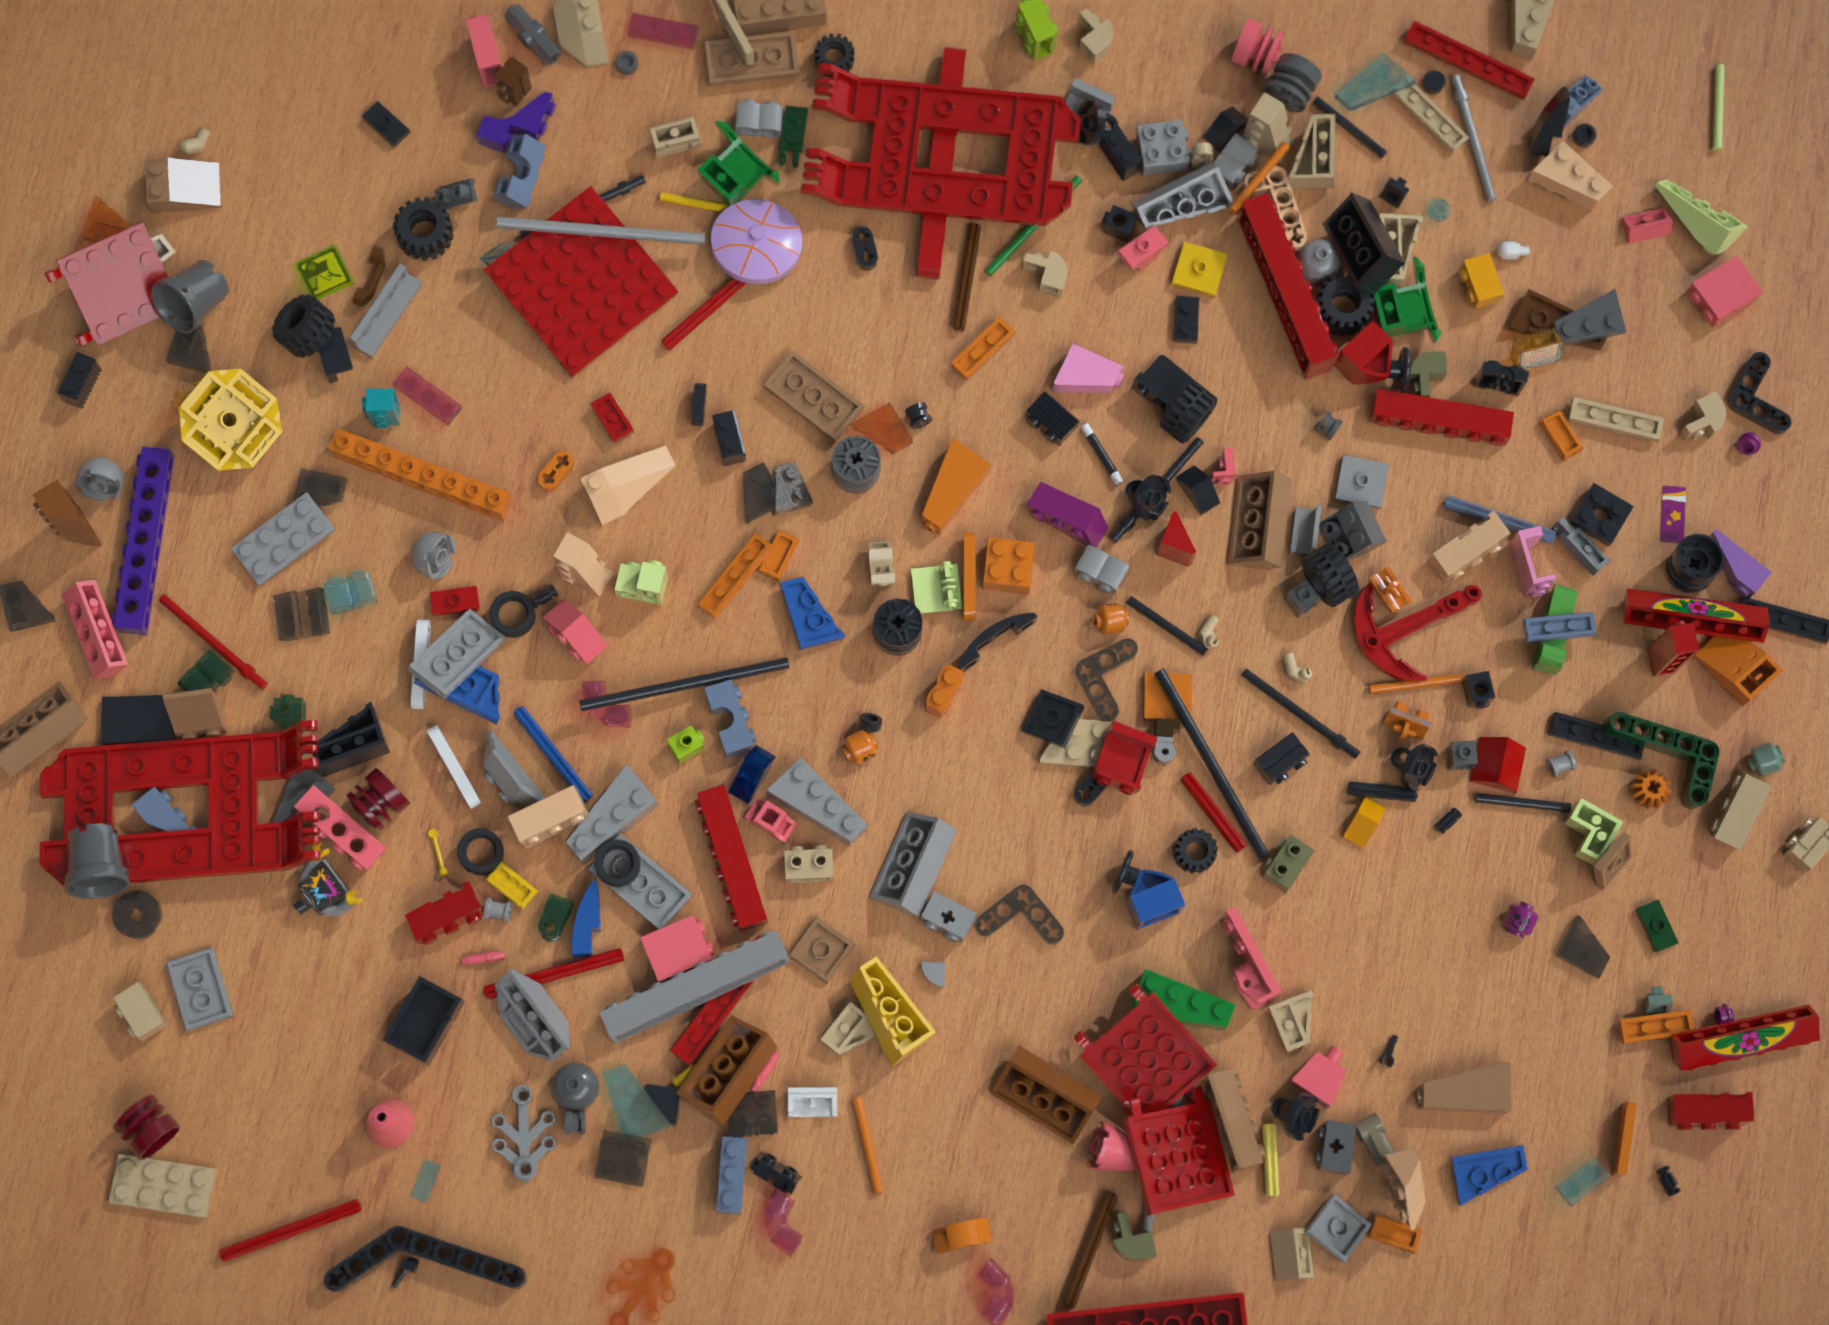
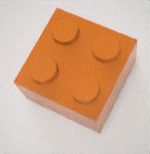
M988 537L982 589L1029 595L1035 542Z

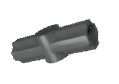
M513 4L507 9L504 18L517 32L524 46L529 50L532 49L546 66L554 64L561 56V51L548 38L543 26L537 20L533 21L519 4Z

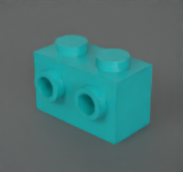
M366 389V397H362V410L365 411V416L369 418L372 426L388 428L389 425H400V401L395 389Z

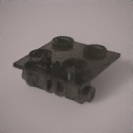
M775 1090L746 1092L728 1118L729 1137L734 1136V1138H737V1136L749 1135V1137L751 1135L759 1137V1134H771L773 1136V1133H778Z
M604 1130L599 1145L600 1153L595 1178L643 1187L652 1139Z

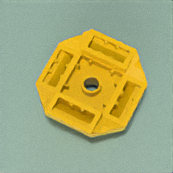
M242 369L207 371L178 407L180 441L216 471L254 467L282 433L277 398ZM226 413L233 417V423L229 427L223 423V416Z

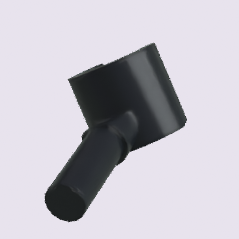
M1392 1035L1388 1049L1385 1054L1379 1057L1380 1065L1382 1059L1388 1056L1390 1058L1388 1068L1393 1066L1394 1058L1392 1054L1398 1036Z
M412 1257L405 1259L400 1273L391 1286L396 1289L407 1271L415 1273L419 1260Z

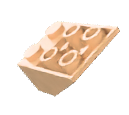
M1414 1149L1386 1154V1164L1383 1165V1172L1389 1182V1186H1386L1388 1200L1393 1202L1395 1211H1399L1401 1221L1406 1222L1410 1230H1414L1426 1201L1420 1159Z

